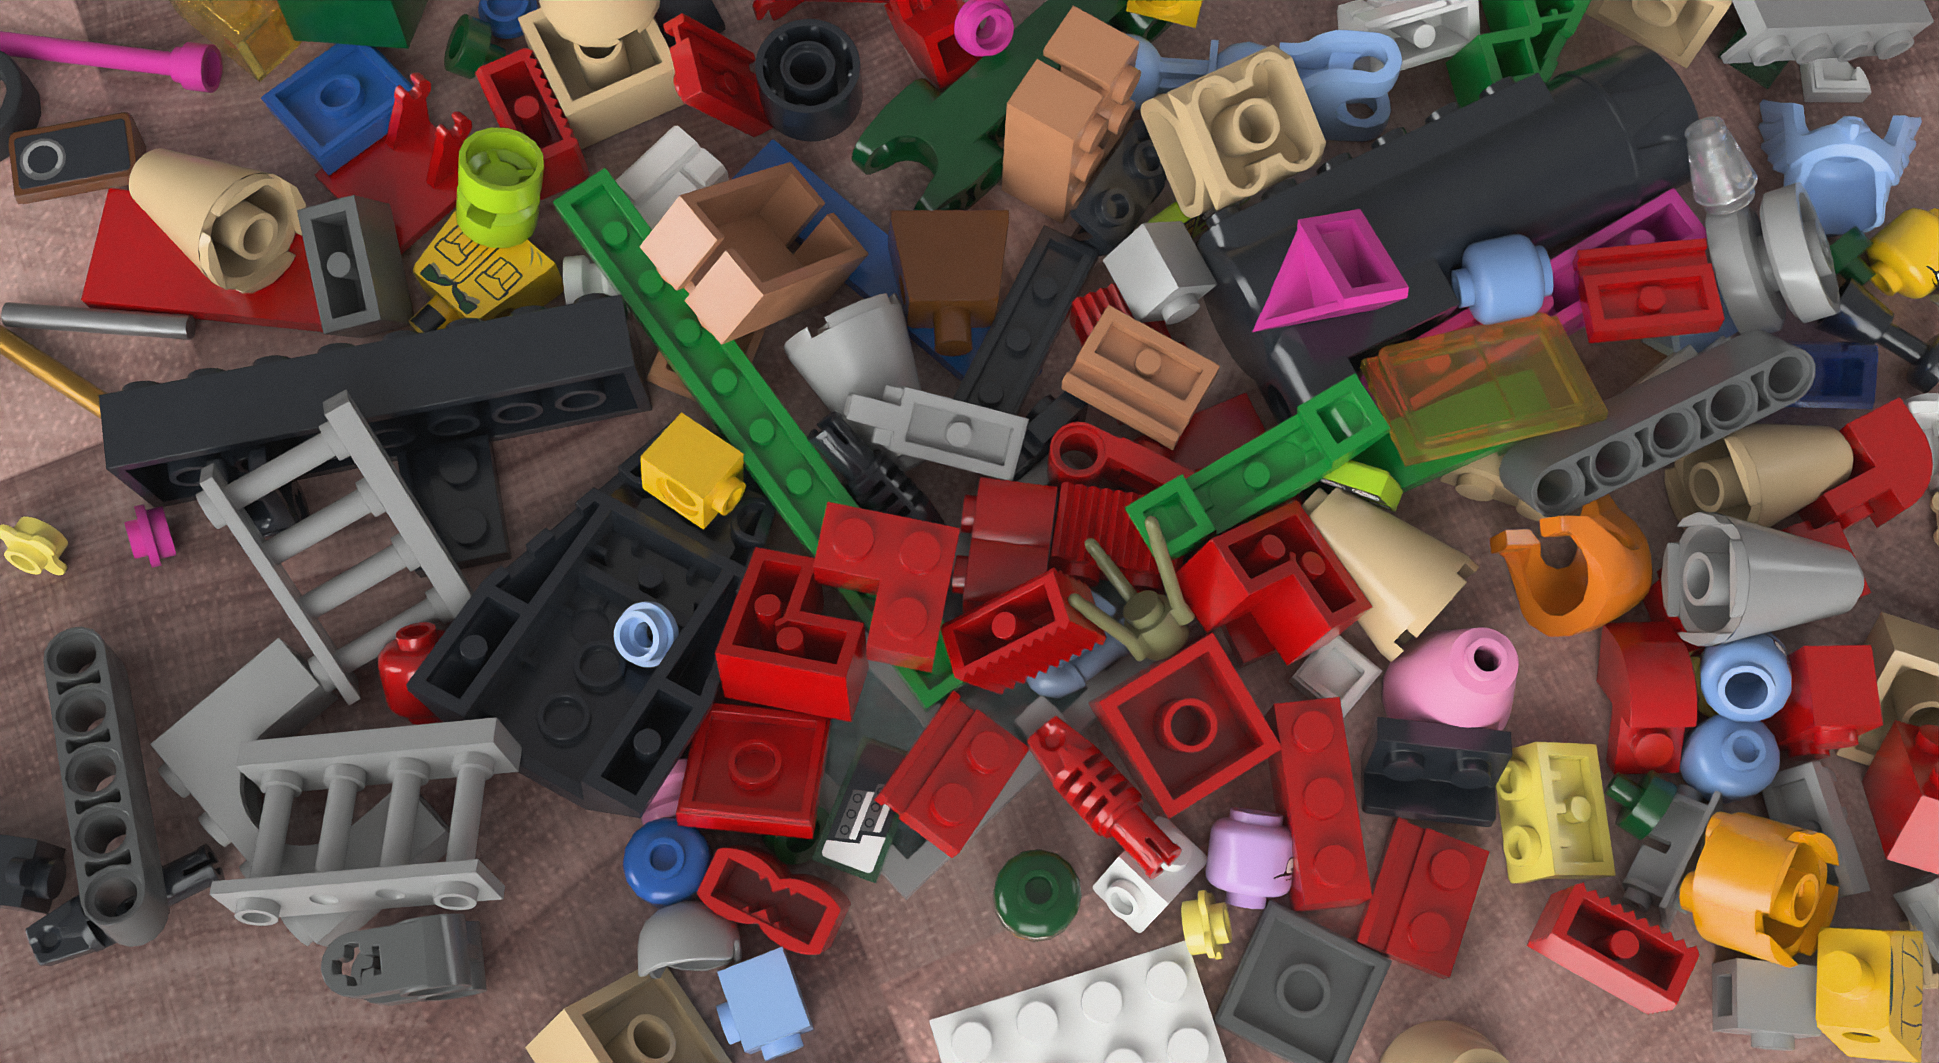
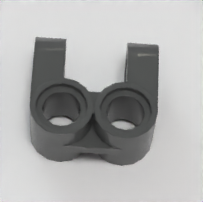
M438 914L407 919L390 926L346 933L338 936L331 942L322 956L321 973L323 980L331 991L341 996L352 999H364L373 1004L387 1006L418 1001L449 1000L486 992L480 922L466 921L465 914ZM359 947L360 953L352 964L351 976L343 975L342 963L352 961L354 958V948Z

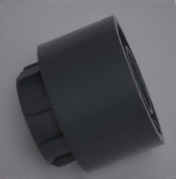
M800 19L776 28L762 42L755 61L757 84L763 112L769 123L777 131L795 140L815 142L830 139L842 133L853 123L860 111L863 98L859 53L854 42L842 29L822 20ZM808 82H818L812 85H803Z

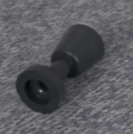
M1849 277L1839 288L1840 312L1818 319L1814 328L1867 349L1872 348L1876 343L1911 363L1907 370L1908 383L1924 394L1929 392L1939 382V334L1933 336L1925 343L1893 324L1894 313L1853 277Z

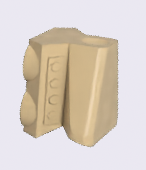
M1275 45L1264 48L1175 88L1166 94L1151 98L1141 105L1143 121L1179 208L1189 218L1199 216L1214 207L1216 212L1305 171L1321 163L1326 141L1293 58Z

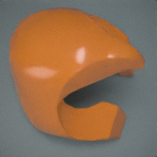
M1609 494L1582 506L1580 516H1555L1539 519L1540 532L1543 537L1571 536L1577 544L1576 554L1567 567L1556 569L1546 565L1541 557V543L1530 529L1504 530L1490 538L1491 554H1500L1505 558L1522 615L1529 625L1548 637L1577 635L1606 625L1642 601L1649 593L1653 581L1651 553L1645 535L1637 523L1617 507Z

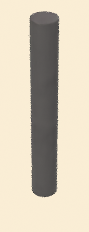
M6 302L1 312L2 322L6 327L191 340L195 334V319L192 315Z

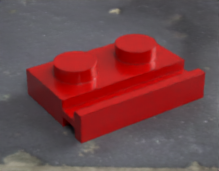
M683 13L663 24L665 32L675 37L676 45L670 47L669 50L675 70L673 76L674 87L683 103L754 138L773 128L761 106L756 74L750 71L749 64L756 61L753 52Z
M1706 238L1577 250L1572 264L1574 271H1577L1579 284L1577 289L1588 343L1718 332L1725 318L1712 263H1708L1705 250L1708 247Z
M952 691L944 700L874 799L881 806L885 804L900 815L898 819L951 858L960 853L1030 749L979 709L974 711L960 701L961 696L955 691Z
M1397 817L1392 822L1371 885L1372 898L1365 903L1353 941L1381 953L1382 956L1443 980L1450 978L1490 851L1430 828H1421L1408 823V820Z

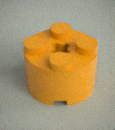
M1722 811L1716 812L1707 824L1705 832L1706 843L1699 857L1696 870L1688 873L1682 882L1679 894L1681 908L1693 914L1696 929L1706 941L1784 967L1791 968L1797 966L1798 964L1792 958L1798 952L1811 956L1818 949L1820 927H1830L1834 916L1839 887L1827 883V863L1839 866L1838 853L1834 843L1823 833L1745 812L1733 814Z

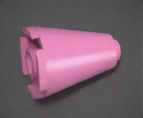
M1490 628L1427 632L1405 643L1401 647L1404 651L1390 662L1383 676L1382 703L1388 718L1503 731L1512 709L1519 661L1513 644L1500 632Z

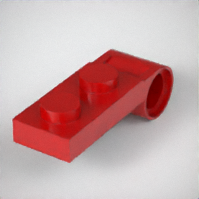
M1072 422L1057 430L1051 440L1047 462L1048 480L1052 486L1057 487L1059 493L1061 484L1064 482H1070L1074 485L1083 484L1087 487H1098L1102 478H1105L1138 495L1148 494L1181 474L1186 479L1202 470L1197 468L1192 471L1172 461L1170 454L1166 450L1152 442L1139 440L1135 443L1125 437L1120 439L1085 422ZM1068 451H1081L1092 459L1093 465L1081 470L1072 469L1062 461L1061 456Z

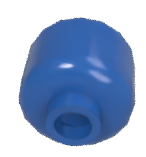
M663 817L647 822L634 832L625 847L623 869L626 881L636 895L643 901L661 909L679 902H696L700 899L697 891L713 860L714 854L711 845L696 827L678 826L677 818Z

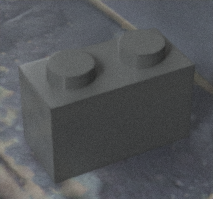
M352 195L297 210L323 334L364 338L411 326L409 320L414 316L390 204Z

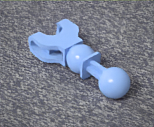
M1334 30L1322 33L1309 41L1301 43L1280 42L1279 49L1293 58L1325 140L1363 142L1377 138L1384 131L1391 113L1387 92L1396 83L1402 65L1401 52L1391 37L1376 32ZM1126 34L1139 41L1135 68L1141 71V77L1129 98L1136 102L1134 111L1141 109L1143 102L1156 97L1158 93L1166 94L1175 88L1267 47L1253 42L1231 44L1218 54L1219 40L1211 39L1209 60L1161 57L1157 49L1145 38L1134 34ZM1362 57H1374L1384 64V67L1377 72L1353 70L1354 63ZM1346 104H1366L1373 110L1374 115L1366 119L1354 118L1347 111Z

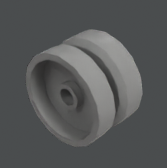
M1800 182L1764 193L1760 204V220L1754 210L1743 201L1707 212L1705 225L1713 268L1729 314L1740 334L1752 330H1761L1767 333L1782 330L1786 320V304L1794 316L1803 323L1840 312V294L1829 243L1810 197Z

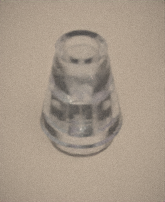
M1710 116L1695 121L1685 131L1688 141L1692 191L1695 202L1703 205L1705 211L1713 215L1730 214L1744 208L1755 197L1754 187L1758 180L1756 172L1726 127L1723 118Z

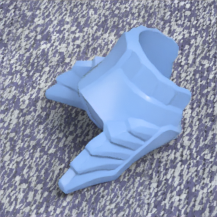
M1763 99L1760 102L1763 122L1758 126L1764 140L1761 144V149L1768 155L1767 161L1773 165V170L1784 174L1783 187L1800 182L1805 188L1826 237L1843 236L1854 226H1857L1863 233L1880 227L1884 223L1885 206L1889 198L1891 186L1898 185L1903 170L1910 162L1909 155L1916 147L1914 137L1922 123L1921 117L1893 115L1884 139L1873 133L1862 118L1856 116H1843L1834 124L1809 131L1805 123L1803 105Z

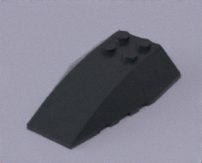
M672 422L619 465L618 474L599 490L593 487L575 502L576 509L553 529L549 530L546 527L526 544V551L509 566L504 568L500 565L487 576L406 684L407 690L443 722L497 717L522 747L518 773L585 810L641 818L711 711L721 683L715 652L755 547L765 549L777 512L744 465L743 482L746 484V488L740 501L727 515L718 513L704 530L642 488L640 456ZM715 434L716 436H718L719 438H721L722 440L725 441L724 438H722V437H720L719 435ZM645 601L657 602L666 607L673 615L679 631L678 637L660 664L654 667H641L626 660L619 653L614 641V630L619 618L630 606ZM648 625L647 635L650 641L653 642V633Z

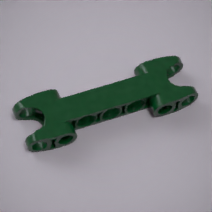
M1047 0L1014 29L1013 37L1003 51L996 55L981 58L943 93L925 78L917 79L908 85L880 111L865 129L855 145L851 160L866 175L887 169L897 162L913 161L921 163L931 170L934 177L913 210H968L1002 178L1004 149L998 144L1005 139L1007 102L1037 59L1061 71V65L1043 56V50L1073 6L1121 32L1124 31L1126 34L1140 36L1150 43L1165 32L1173 22L1127 12L1128 0Z

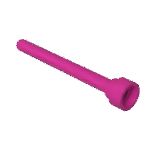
M0 31V50L11 57L171 76L174 82L181 83L182 87L186 90L213 93L217 90L222 77L223 64L221 53L218 47L213 44L186 42L183 47L177 46L170 52Z

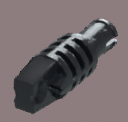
M838 411L831 412L816 424L821 429L820 432L816 429H812L809 432L807 441L814 445L844 477L842 485L859 508L946 525L926 494L917 488L914 481L905 475V472L899 465L893 462L891 456L879 449L872 451L842 419V415Z
M204 844L198 847L197 850L162 866L169 914L170 906L211 887L212 881L225 880L222 868L214 869L213 867L219 861L209 845ZM80 895L71 898L25 929L28 942L40 966L56 965L93 952H99L117 943L85 915L81 906ZM137 895L125 899L118 906L115 917L128 912L133 907Z

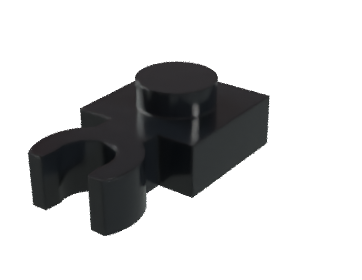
M1064 391L1057 399L1051 394L1045 396L1030 410L1026 416L1029 420L1013 481L1017 482L1033 465L1049 453L1051 440L1057 430L1072 422H1085L1088 403Z

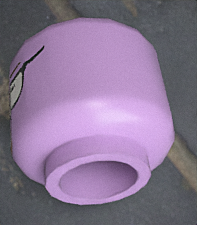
M1231 807L1229 817L1218 819L1212 825L1205 874L1210 884L1226 891L1225 903L1243 908L1264 909L1266 897H1279L1289 891L1293 874V848L1291 833L1286 826L1282 825L1283 815L1265 810Z

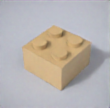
M541 8L518 17L530 50H533L535 58L538 60L540 68L543 70L545 78L548 80L550 88L553 90L555 98L558 100L560 108L563 110L565 118L568 120L581 149L685 104L675 90L673 83L675 70L670 50L654 18L650 25L639 34L636 29L620 37V44L607 48L584 47L562 38L553 28V25L546 18Z

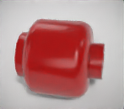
M429 622L413 623L402 627L396 632V639L386 644L378 655V668L387 706L398 716L408 718L409 722L416 725L443 722L412 695L406 687L408 681L445 633V630H438L433 623Z

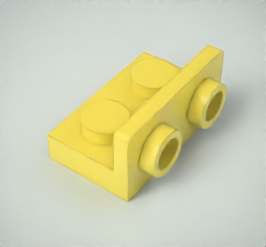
M1533 742L1512 748V757L1495 786L1509 881L1511 883H1529L1544 879H1600L1616 876L1596 744Z

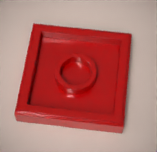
M714 703L711 711L692 738L676 810L678 826L813 839L832 729V718L792 710Z

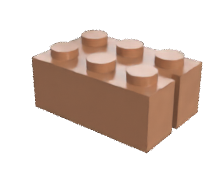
M1075 6L1071 8L1043 50V56L1061 65V71L1037 59L1007 102L1002 191L1057 222L1064 224L1071 208L1124 132L1125 126L1134 111L1136 102L1129 98L1141 77V71L1135 68L1139 41Z
M791 162L679 195L639 246L653 262L658 273L666 282L671 284L676 291L685 288L689 296L684 301L697 315L700 324L712 333L721 345L828 301L869 255L834 212L824 217L794 254L789 251L788 247L825 205L823 199Z

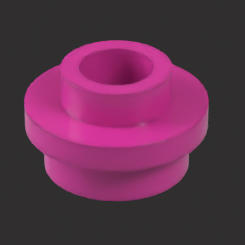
M969 0L960 9L954 24V33L958 44L974 56H992L1003 51L1010 43L1014 33L1012 14L1006 3L1002 0ZM987 17L985 26L976 31L980 22Z
M144 504L134 506L137 519L124 522L134 558L138 559L148 556L152 568L162 566L160 559L176 555L163 506L148 510L145 509Z

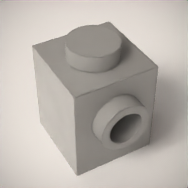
M1182 221L1143 223L1103 259L1135 320L1141 323L1165 320L1168 325L1179 323L1193 315L1200 308L1198 300L1217 285Z
M1742 958L1713 963V1032L1751 1035L1752 1048L1782 1051L1795 1050V1039L1821 1036V1030L1817 1027L1816 1022L1817 966L1798 964L1788 968L1769 961Z

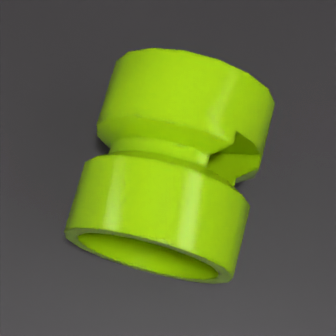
M491 127L476 131L465 139L459 151L456 220L462 232L475 243L490 248H510L525 242L533 235L537 227L544 160L543 153L536 142L524 133L509 128Z

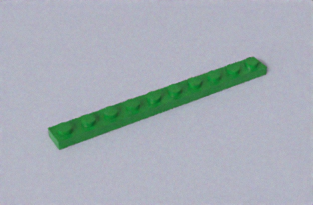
M603 168L555 199L553 204L557 213L618 295L622 294L627 308L725 441L744 454L743 465L810 556L815 558L827 502L859 508L814 446L807 441L805 434L737 343L732 340L721 345L714 335L700 324L697 315L684 301L689 296L685 288L676 291L671 284L660 276L656 266L639 247L652 229L608 170ZM834 587L857 620L864 623L865 630L869 634L877 595ZM941 630L932 673L891 665L925 712H928L947 698L952 691H956L966 684V682L956 679Z

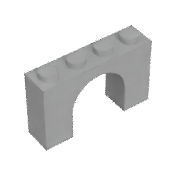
M277 638L150 744L165 762L157 769L165 782L183 798L192 794L205 810L198 817L205 830L224 847L232 842L244 856L246 861L239 866V869L245 878L250 876L263 807L260 787L236 767L240 742L293 737L338 699L332 691L327 693L314 676L309 664L299 652L280 638ZM391 792L351 826L344 870L380 867ZM421 793L419 795L409 865L435 863L447 853L450 827ZM285 843L279 876L314 873L319 844L297 846ZM382 909L281 917V920L289 931L304 945L309 946L312 942H315L316 944L328 947L338 936L358 931Z

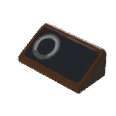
M121 112L10 134L8 146L14 197L18 204L24 205L129 185L132 168L146 154L147 148L132 115L128 112Z

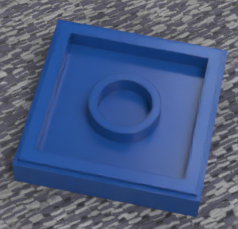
M335 44L264 94L261 99L269 111L329 176L387 134L396 87L401 85L407 91H410L413 85L375 46Z

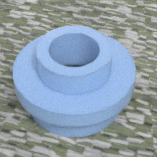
M645 601L630 606L619 618L614 630V641L619 653L626 660L641 667H654L660 664L678 637L679 631L673 615L666 607L657 602ZM648 625L653 633V642L650 641L647 635Z

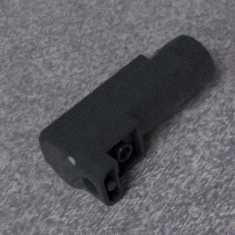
M1634 45L1619 50L1585 67L1563 72L1546 84L1539 73H1535L1518 82H1515L1512 76L1503 78L1483 90L1479 95L1480 100L1465 107H1461L1459 102L1449 103L1428 116L1425 120L1426 125L1409 133H1407L1404 127L1393 129L1375 140L1371 145L1372 150L1352 158L1350 153L1346 152L1335 156L1316 170V176L1297 184L1294 178L1286 179L1265 191L1261 196V202L1244 210L1241 209L1239 204H1234L1208 218L1205 222L1208 230L1195 244L1217 283L1216 286L1203 296L1205 305L1226 349L1237 365L1250 378L1254 379L1277 424L1279 425L1296 415L1299 405L1354 373L1357 375L1366 370L1371 364L1443 323L1460 304L1451 287L1452 270L1461 269L1462 256L1468 245L1507 235L1521 234L1528 237L1534 246L1542 245L1548 251L1589 230L1613 220H1619L1636 210L1637 207L1652 201L1670 189H1677L1691 182L1699 173L1703 161L1704 144L1702 128L1694 102L1686 86L1669 63L1656 52L1643 46ZM1361 209L1409 286L1408 297L1376 310L1252 332L1296 234L1298 219Z

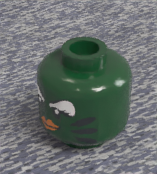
M1035 849L1022 851L1008 859L998 872L992 896L994 911L1002 926L1017 938L1038 942L1051 940L1068 928L1078 913L1082 893L1079 877L1068 861L1057 853Z

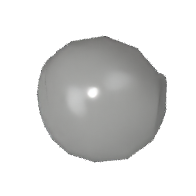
M683 901L659 909L645 921L639 934L637 945L638 976L645 977L649 974L652 979H658L662 976L667 966L679 970L708 971L727 965L733 959L735 963L742 960V948L737 923L716 914L703 902Z

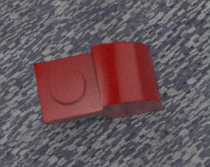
M889 0V3L885 4L884 7L899 40L918 69L940 89L958 80L984 57L968 53L956 40L954 24L960 9L965 4L964 1ZM980 24L978 25L976 31H979L981 29Z
M1901 397L1847 423L1839 430L1853 451L1851 475L1845 483L1822 494L1814 502L1800 510L1798 514L1803 522L1810 521L1814 529L1830 525L1833 522H1839L1844 531L1868 517L1871 518L1876 528L1911 507L1922 497L1932 476V452L1926 435Z
M1667 621L1607 623L1602 627L1596 680L1613 704L1606 763L1613 774L1617 772L1622 774H1647L1651 770L1657 773H1679L1685 727H1696L1697 723L1696 680L1689 652L1682 639Z

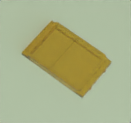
M1537 312L1530 317L1492 325L1482 324L1385 346L1380 350L1379 356L1361 360L1360 368L1367 381L1368 389L1372 393L1381 414L1391 427V440L1395 443L1405 466L1604 421L1608 416V410L1557 316L1550 317L1541 312Z

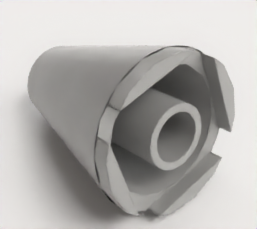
M887 293L879 294L837 310L824 317L827 323L818 329L819 335L812 338L806 327L791 337L783 347L790 362L830 412L838 411L843 415L848 392L882 400L886 385L900 389L901 386L921 390L903 307L895 293L888 297ZM842 417L872 451L879 449L887 452L893 459V462L899 465L904 472L927 461L886 449L885 445L871 442L875 426Z
M1696 512L1683 518L1677 527L1687 528L1680 542H1668L1663 556L1661 585L1664 607L1668 617H1679L1687 632H1677L1684 641L1696 646L1721 645V643L1725 644L1845 614L1854 607L1864 588L1863 571L1853 554L1848 550L1716 512Z

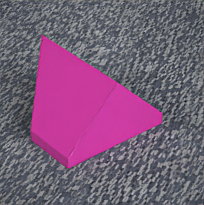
M1361 209L1298 219L1296 234L1252 332L1376 310L1408 297L1409 286Z

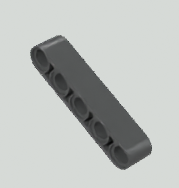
M1761 330L1745 332L1518 442L1502 458L1499 468L1500 481L1504 488L1545 517L1568 514L1795 403L1812 386L1815 378V362L1812 356L1805 350Z
M82 626L68 628L58 633L48 643L44 651L43 663L81 906L85 915L118 944L129 947L141 946L154 940L163 931L169 916V905L128 673L124 663L97 632ZM93 662L87 670L79 673L85 665ZM104 718L102 723L96 728L87 731L89 726L96 720ZM115 775L113 781L106 788L96 791L98 785L104 779ZM126 834L123 843L117 849L105 853L108 844L113 839ZM137 895L133 907L128 912L115 917L118 906L125 899Z

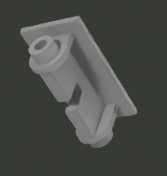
M1679 784L1674 799L1666 813L1648 834L1650 838L1669 845L1667 853L1665 854L1642 844L1626 878H1624L1621 884L1626 890L1622 900L1630 907L1642 912H1647L1651 904L1659 907L1662 927L1670 928L1677 911L1686 915L1689 913L1680 906V888L1686 875L1696 870L1699 857L1706 843L1705 832L1710 818L1716 812H1723L1722 793L1716 790L1709 804L1706 805L1701 803L1703 795L1690 786Z

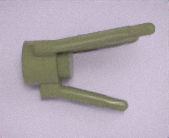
M1149 516L1145 519V527L1167 597L1151 590L1137 593L1110 556L1106 554L1094 538H1089L1085 541V548L1125 600L1126 605L1123 609L1124 626L1079 594L1073 593L1068 597L1070 606L1124 644L1137 661H1142L1146 657L1151 660H1161L1175 654L1187 641L1190 632L1187 624L1195 618V614L1183 598L1164 535L1162 534L1158 519L1154 516Z

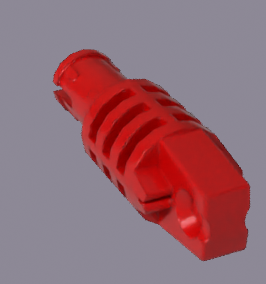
M1054 716L1027 739L1029 750L1056 791L1098 836L1103 835L1106 839L1113 836L1141 866L1149 879H1154L1164 872L1161 868L1163 862L1170 867L1179 857L1182 849L1177 843L1174 844L1142 810L1144 801L1141 799L1142 794L1094 744L1062 719Z

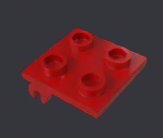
M418 72L410 75L414 84L410 91H407L401 85L396 87L389 128L385 136L328 176L322 168L314 174L317 180L336 199L356 195L390 204L401 254L456 207L459 151L472 130V121L460 111L453 112L451 115L455 123L451 130H448L443 124H439L436 128L430 122L426 98L430 94L431 83Z

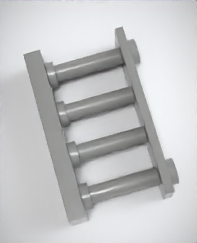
M346 389L323 402L324 415L328 421L319 426L320 434L230 484L226 482L214 463L201 469L200 485L203 491L197 493L196 498L215 528L220 529L228 525L314 653V656L307 659L320 685L327 693L337 688L347 704L351 705L361 699L358 678L354 674V670L378 657L385 645L395 640L396 632L404 626L419 622L435 624L440 620L444 625L452 622L474 591ZM335 456L339 461L349 456L352 457L364 478L355 482L357 490L268 540L264 539L244 509L245 506ZM371 512L375 517L387 512L399 531L398 534L390 538L392 545L304 595L300 593L282 566V562ZM420 566L422 567L434 586L425 591L427 596L425 600L339 649L336 647L318 620V617L405 567L410 572Z
M497 717L240 742L236 767L260 787V790L265 794L250 876L244 879L212 881L209 895L235 913L234 916L238 921L257 926L273 925L278 922L279 917L437 905L451 910H466L475 907L477 901L504 899L505 885L479 859H475L485 780L492 778L493 774L519 772L522 747ZM457 777L446 862L409 865L421 786L426 785L429 780ZM393 783L380 867L344 870L357 792L363 790L367 785ZM329 789L314 873L279 876L293 798L300 796L302 791Z

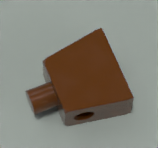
M890 210L888 250L906 324L911 328H934L935 352L940 355L954 357L969 353L972 350L971 328L990 327L995 319L1009 225V210Z

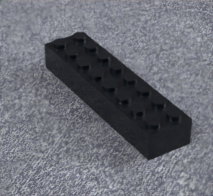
M604 293L583 295L577 298L573 304L548 309L538 305L524 306L511 312L510 316L486 321L478 318H462L450 322L444 329L424 333L411 330L395 331L385 335L382 341L362 345L332 343L321 347L315 354L300 357L265 356L255 360L253 366L227 371L219 368L198 369L189 373L186 379L165 383L136 381L126 384L122 391L99 395L106 469L154 508L196 501V494L203 491L200 485L201 469L206 467V460L218 457L226 458L232 466L238 467L239 475L242 477L249 473L248 454L252 449L267 446L276 458L320 434L319 426L328 421L324 415L323 402L346 389L392 462L398 461L396 452L406 451L407 453L423 451L426 446L487 434L491 441L494 442L652 410L640 341L622 294L610 296ZM335 456L295 479L297 481L358 469L351 456L341 461Z

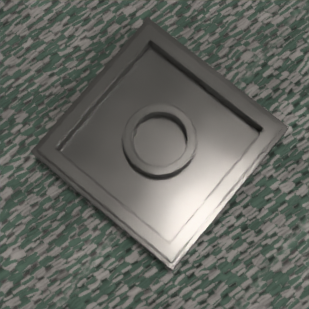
M1270 899L1265 904V908L1258 919L1213 1017L1214 1024L1289 1063H1348L1392 960Z

